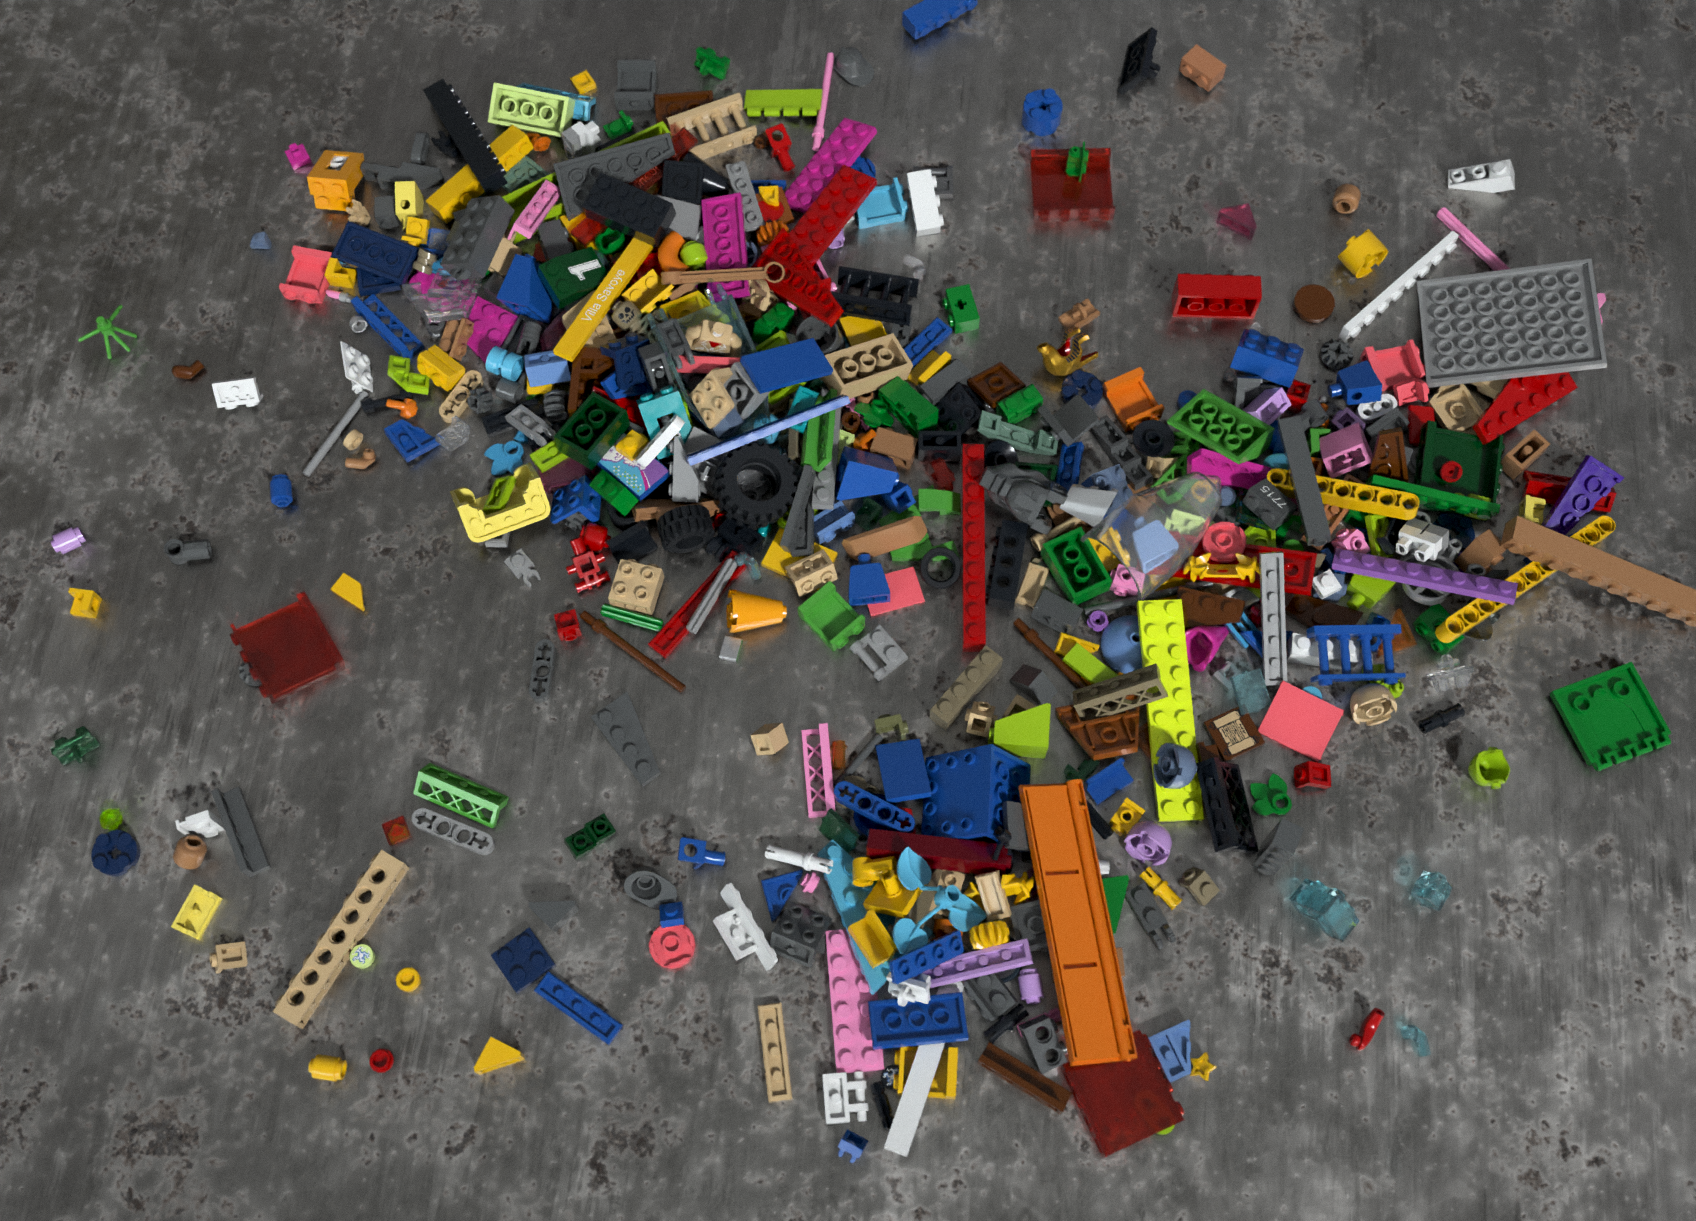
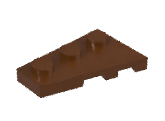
M713 90L655 94L656 124L663 121L668 128V117L714 102Z

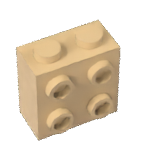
M620 559L608 596L610 605L652 616L664 580L663 570L655 564L644 565L634 559Z

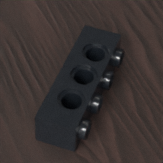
M1003 520L1002 526H997L995 539L999 540L998 546L993 547L992 559H996L995 566L990 565L988 578L992 579L991 586L987 585L985 598L989 599L988 606L1014 610L1028 528L1026 523ZM1009 542L1012 543L1014 547H1006L1004 544ZM1008 562L1011 564V566L1004 567L1001 565V563ZM1003 581L1007 583V586L1001 587L997 583Z

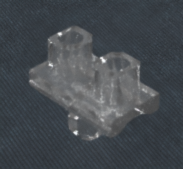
M1444 654L1441 658L1442 662L1436 663L1437 669L1443 668L1444 670L1426 674L1427 681H1433L1436 692L1450 690L1448 678L1454 677L1457 688L1470 686L1469 673H1473L1474 669L1473 666L1454 668V665L1460 664L1459 659H1452L1450 654Z

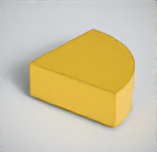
M778 185L758 186L760 197L764 202L772 206H779Z

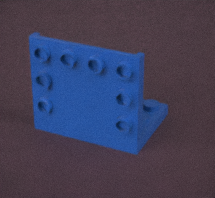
M993 744L926 757L925 766L931 789V797L923 798L921 835L962 840L986 836L998 841L994 836V830L998 826L1004 830L1002 803L1005 801L1021 803L1018 786L1030 784L1031 765ZM1016 850V851H1018V852H1020V853H1021V852H1027V851H1023V850Z

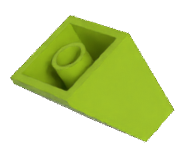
M1045 703L996 720L994 728H989L987 745L993 744L1015 757L1045 759L1049 747L1051 703Z

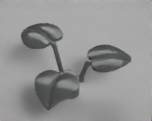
M1472 563L1468 565L1466 573L1484 577L1486 570L1482 565ZM1492 570L1485 577L1505 580L1509 576V570ZM1412 585L1415 590L1419 587ZM1425 588L1420 593V595L1428 598L1439 597L1429 588ZM1471 597V602L1474 601L1476 598ZM1485 619L1462 635L1472 640L1486 642L1492 636L1493 627L1490 621Z

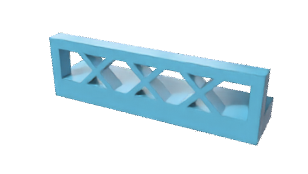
M521 83L516 86L570 97L576 100L573 119L582 121L590 120L591 106L596 103V97L527 83Z

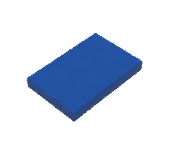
M920 739L875 745L886 802L895 803L931 797Z

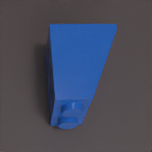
M515 254L496 299L518 316L521 314L550 324L552 298L538 276V266L541 264L537 263L536 258L529 254L524 256Z
M844 446L837 466L836 500L842 501L891 493L893 486H897L899 481V474L893 459Z

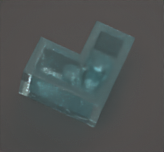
M1305 878L1289 898L1298 913L1316 920L1326 935L1343 942L1359 922L1354 914V908L1344 899V893L1337 888H1328L1320 881L1314 882Z

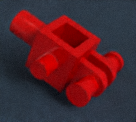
M582 537L570 540L575 555L570 557L573 564L566 567L567 573L570 575L576 572L580 579L584 578V581L574 583L577 593L585 589L592 590L594 585L599 587L601 586L600 583L611 581L607 571L600 575L596 573L600 571L598 563L605 561L603 554L594 555L591 549L587 550Z

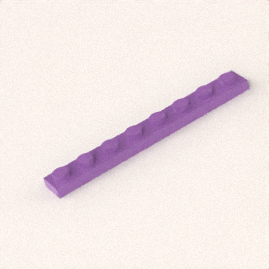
M1336 548L1331 568L1333 570L1514 605L1518 583L1339 548Z

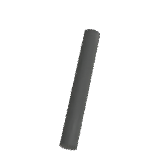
M878 733L872 737L833 782L835 786L837 783L844 781L845 777L851 776L876 748L875 745L882 741L883 738Z

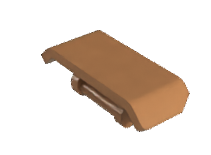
M912 516L843 539L842 545L847 555L851 559L858 561V556L861 554H869L872 558L918 543L927 534V528L921 516Z

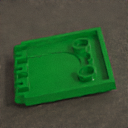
M1632 662L1556 689L1549 694L1587 765H1593L1597 772L1613 766V763L1616 765L1632 759L1633 756L1638 757L1651 752L1653 748L1656 750L1671 744L1669 738L1671 731Z

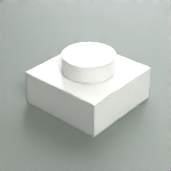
M1330 569L1313 578L1312 586L1321 600L1340 591L1342 588Z

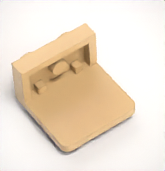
M718 367L711 370L689 394L710 429L715 428L734 408V402L724 387L725 382L733 375L729 367L722 369Z

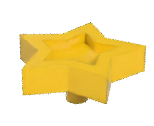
M1205 1052L1200 1058H1190L1193 1065L1190 1076H1201L1205 1081H1208L1210 1072L1217 1068L1210 1063L1208 1053Z

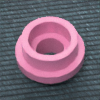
M812 871L811 874L806 873L800 883L803 886V892L806 893L808 891L812 893L816 888L820 877L816 875L815 871Z

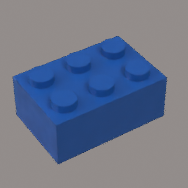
M1244 329L1230 368L1254 376H1261L1265 380L1290 388L1304 349L1295 343H1286L1280 341L1277 337H1268L1256 330Z

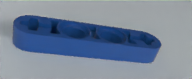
M841 781L835 786L834 797L840 804L891 831L912 833L914 831L915 819L911 814L850 782ZM846 788L848 789V794L853 797L855 793H857L854 799V803L851 802L852 797H850L849 795L845 794L843 797H841L839 790L844 791ZM861 798H867L871 804L868 808H861L858 805V801ZM886 808L891 812V816L887 819H882L878 816V811ZM895 814H897L898 821L895 820L894 824H892L891 822L894 820ZM908 820L910 827L905 826L904 829L901 828L900 822Z

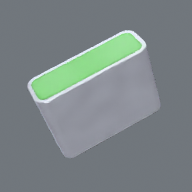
M725 635L719 659L737 663L743 639Z

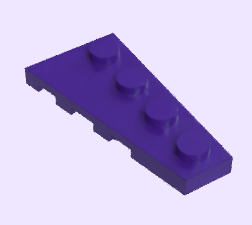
M1586 455L1541 525L1566 535L1580 521V518L1586 512H1590L1595 507L1594 505L1602 497L1611 492L1610 489L1616 483H1620L1624 477L1594 457Z

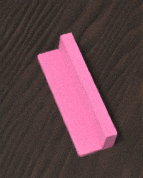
M545 180L513 224L507 239L511 240L516 232L530 239L561 197L560 188Z

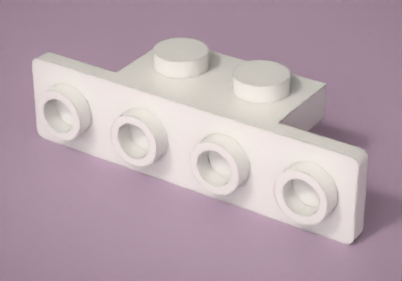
M730 882L720 892L730 911L716 917L713 923L736 961L755 952L766 971H768L778 961L776 952L768 944L762 929L757 926L750 909L742 901L739 891Z

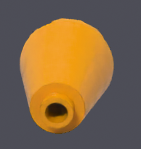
M735 589L728 591L727 598H731V602L726 606L727 628H730L729 633L782 623L783 618L787 616L786 605H783L780 600Z

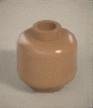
M1352 184L1340 185L1334 193L1332 201L1334 209L1342 214L1354 212L1360 202V190Z
M196 835L184 836L176 844L173 860L183 869H196L204 861L207 845Z

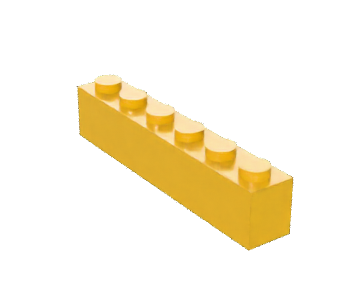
M511 125L490 144L492 151L489 153H495L499 160L497 165L501 163L507 172L534 147L527 134ZM467 164L425 201L433 214L448 224L454 219L453 212L465 209L471 198H478L484 192V189Z

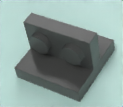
M1036 900L1011 906V919L1016 941L1027 938L1031 952L1037 950L1042 953L1049 952L1040 901Z

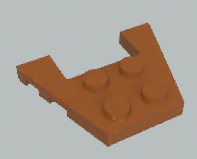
M1130 694L1125 699L1134 700L1138 696ZM1073 704L1055 708L1057 718L1093 761L1138 752L1140 706L1126 710L1123 714L1082 722Z

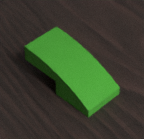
M918 489L919 512L939 511L940 515H961L960 493L938 489Z

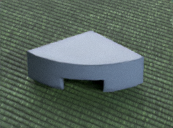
M259 232L251 237L250 247L252 249H271L272 243L266 232Z

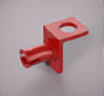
M781 123L766 129L765 133L772 147L771 158L778 156L784 172L795 168V164L789 154L792 143L784 125ZM774 131L782 132L783 139L781 141H775L772 138Z

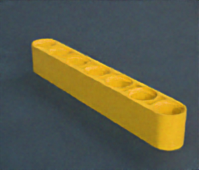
M1271 469L1267 474V480L1288 498L1296 499L1289 470ZM1316 475L1318 487L1324 489V491L1320 492L1323 504L1403 520H1411L1417 515L1419 498L1415 494ZM1273 480H1280L1281 482H1280V483H1273L1272 481H1273ZM1339 492H1344V493H1346L1347 495H1345V496H1340V495H1338L1337 493H1339ZM1365 496V497H1367L1368 499H1367V500H1362V499H1360L1359 497ZM1387 500L1390 504H1383L1381 501ZM1404 505H1411L1413 508L1408 509Z

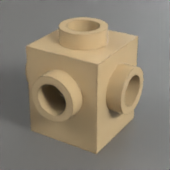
M974 701L972 709L967 708L964 719V721L968 722L966 732L988 738L989 728H994V723L998 717L994 715L995 706H991L983 701Z

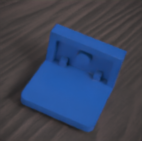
M586 475L573 480L570 484L554 492L550 521L553 524L564 520L578 511L593 523L599 520L601 496L589 486L592 480Z

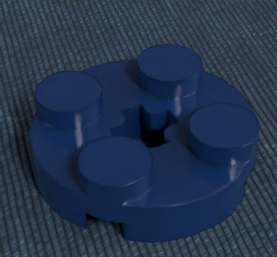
M1075 370L1062 383L1061 394L1064 404L1076 395H1079L1078 389L1083 388L1087 394L1082 393L1080 396L1091 409H1094L1101 401L1103 383L1091 373Z
M1455 513L1441 514L1433 523V525L1448 529L1449 532L1452 530L1457 534L1455 538H1451L1449 534V541L1452 539L1460 540L1462 542L1460 552L1464 551L1475 539L1473 523L1468 517Z
M113 830L100 834L92 848L91 858L94 868L112 877L126 874L132 865L135 866L140 857L138 841L123 830ZM115 848H117L121 851V853L116 855V858L113 859L111 853Z

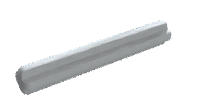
M730 558L726 559L686 625L689 632L696 634L735 571L737 567L736 561Z

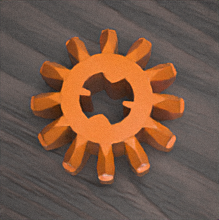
M773 220L771 223L766 222V225H761L760 230L756 231L758 245L760 247L769 245L783 227L788 234L790 233L789 228L782 221L776 222Z

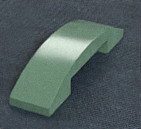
M981 411L977 431L989 439L1008 442L1014 449L1029 453L1056 455L1058 441L1050 432L1041 429L1038 432H1034L1001 421L1002 416Z

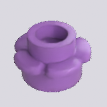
M1098 610L1089 615L1087 624L1094 631L1099 632L1108 626L1109 621L1107 620V615L1103 611Z

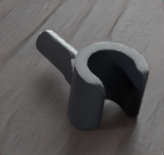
M1000 826L994 830V836L998 839L992 860L995 861L998 860L1003 845L1012 838L1011 833L1006 828L1003 830Z

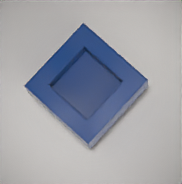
M682 902L659 905L661 928L685 924Z

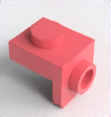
M1416 377L1393 385L1394 397L1397 400L1398 406L1416 400L1428 401L1429 387L1426 382Z

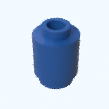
M283 474L273 476L270 481L271 503L278 507H286L293 501L292 482L287 475Z

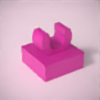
M296 143L289 145L290 149L285 151L294 170L312 163L303 144L297 146Z

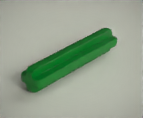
M606 603L602 605L600 612L602 616L658 632L662 629L664 623L660 618Z

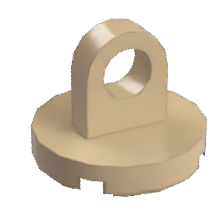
M764 279L749 280L750 296L741 297L742 303H752L755 305L754 307L761 309V316L766 309L770 310L779 303V299L770 293L768 283Z

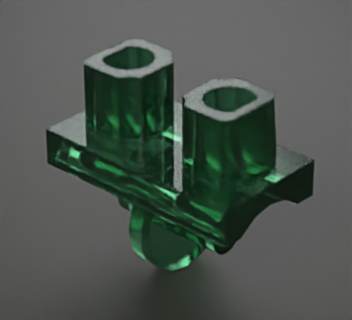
M81 726L75 730L74 737L70 739L66 737L57 739L55 747L50 750L64 766L75 759L80 764L85 762L84 755L101 745L98 739L85 726Z

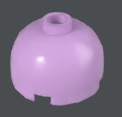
M1154 821L1136 823L1127 833L1124 840L1126 842L1125 849L1131 857L1141 863H1145V860L1153 862L1152 865L1154 866L1161 865L1167 861L1172 846L1170 833L1164 826Z

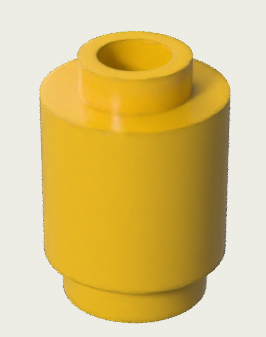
M317 1054L309 1063V1073L315 1079L336 1082L337 1080H343L347 1071V1061L342 1060L341 1057Z

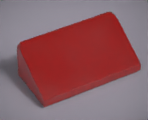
M1409 405L1407 408L1408 421L1410 423L1408 425L1409 442L1418 447L1421 427L1428 420L1435 422L1434 408Z

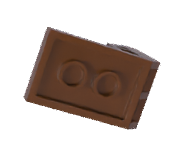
M583 347L573 360L568 401L569 417L588 398V394H591L593 386L603 388L600 382L615 370L614 359L601 354L600 348ZM588 380H595L592 384L587 383Z

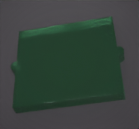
M831 808L826 816L821 819L822 824L819 831L829 841L833 839L850 855L851 851L857 847L856 842L860 834Z

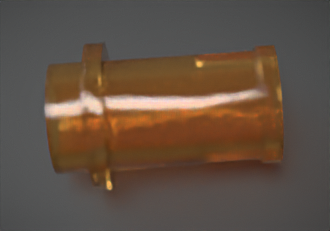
M842 740L832 741L830 749H832V769H846L845 750L848 749V746Z

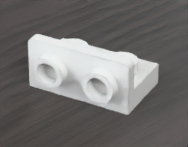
M255 376L212 383L218 408L234 409L238 405L246 404L247 407L255 406L263 398V394L259 393Z

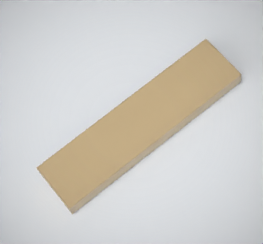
M780 1002L758 1005L768 1102L792 1100L782 1004Z

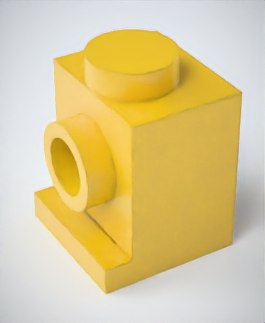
M1126 797L1111 818L1109 825L1112 826L1111 828L1116 834L1126 836L1130 829L1140 821L1146 810ZM1124 814L1130 818L1129 821L1123 819Z

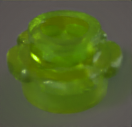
M117 809L105 810L100 815V825L105 830H116L119 824H122L123 816Z

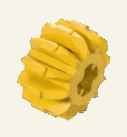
M1001 920L976 925L969 931L970 942L975 950L1010 942L1009 928H1007L1006 922Z

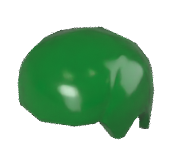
M609 227L604 233L599 234L595 238L596 249L605 255L617 254L625 246L624 233L612 230Z

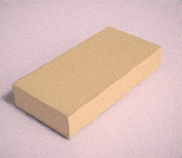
M1031 562L1028 563L1015 603L1034 608L1040 598L1049 568Z
M999 870L976 875V883L988 921L1010 917L1012 913L1005 890L1001 887Z

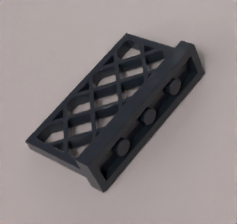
M1212 757L1196 763L1215 852L1234 851L1252 854L1259 852L1239 765L1220 762L1218 757ZM1231 803L1235 807V811L1230 806ZM1236 825H1237L1238 828L1241 830L1240 833H1239L1238 830L1235 828Z

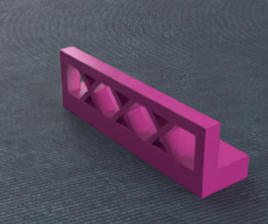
M1201 448L1187 457L1186 476L1220 486H1228L1234 490L1247 493L1250 487L1265 478L1267 479L1268 472L1274 468L1249 461L1237 464L1220 453Z

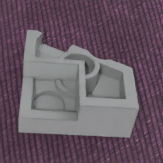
M1072 484L1068 491V497L1065 503L1061 504L1060 509L1098 528L1119 490L1112 488L1111 491L1099 490L1097 486L1084 487L1083 485Z

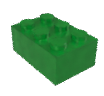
M1082 527L1076 528L1042 545L1040 554L1067 601L1079 605L1109 591L1112 579Z

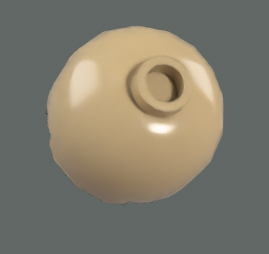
M1364 684L1354 691L1350 698L1351 715L1357 724H1360V722H1367V726L1381 724L1391 718L1390 713L1395 710V713L1397 711V703L1393 694L1381 684Z

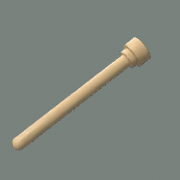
M1072 516L1051 529L1048 534L1036 533L1031 536V543L1040 552L1044 543L1082 520Z

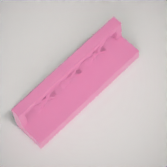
M828 723L819 724V729L801 730L809 818L836 816ZM820 735V743L813 748L807 743L806 736ZM814 754L822 759V764L817 770L809 765V760ZM816 775L824 781L823 787L818 792L810 784ZM824 790H825V797L821 795V793H822ZM811 791L815 794L813 798L811 796ZM819 797L826 803V810L813 812L812 804Z

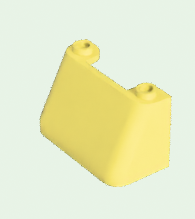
M530 462L515 469L513 476L517 481L503 510L486 515L482 510L489 494L475 499L473 492L466 487L450 491L470 540L477 543L543 520L550 514V505L541 479Z

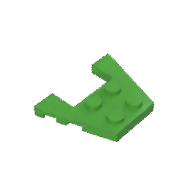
M931 485L926 489H934V486ZM918 494L914 496L915 504L900 514L894 511L890 512L879 520V526L882 527L912 516H921L918 508ZM928 534L918 543L889 552L892 561H920L929 550L944 547L954 551L960 560L954 540L932 546ZM936 556L931 560L941 561L950 559L945 556Z

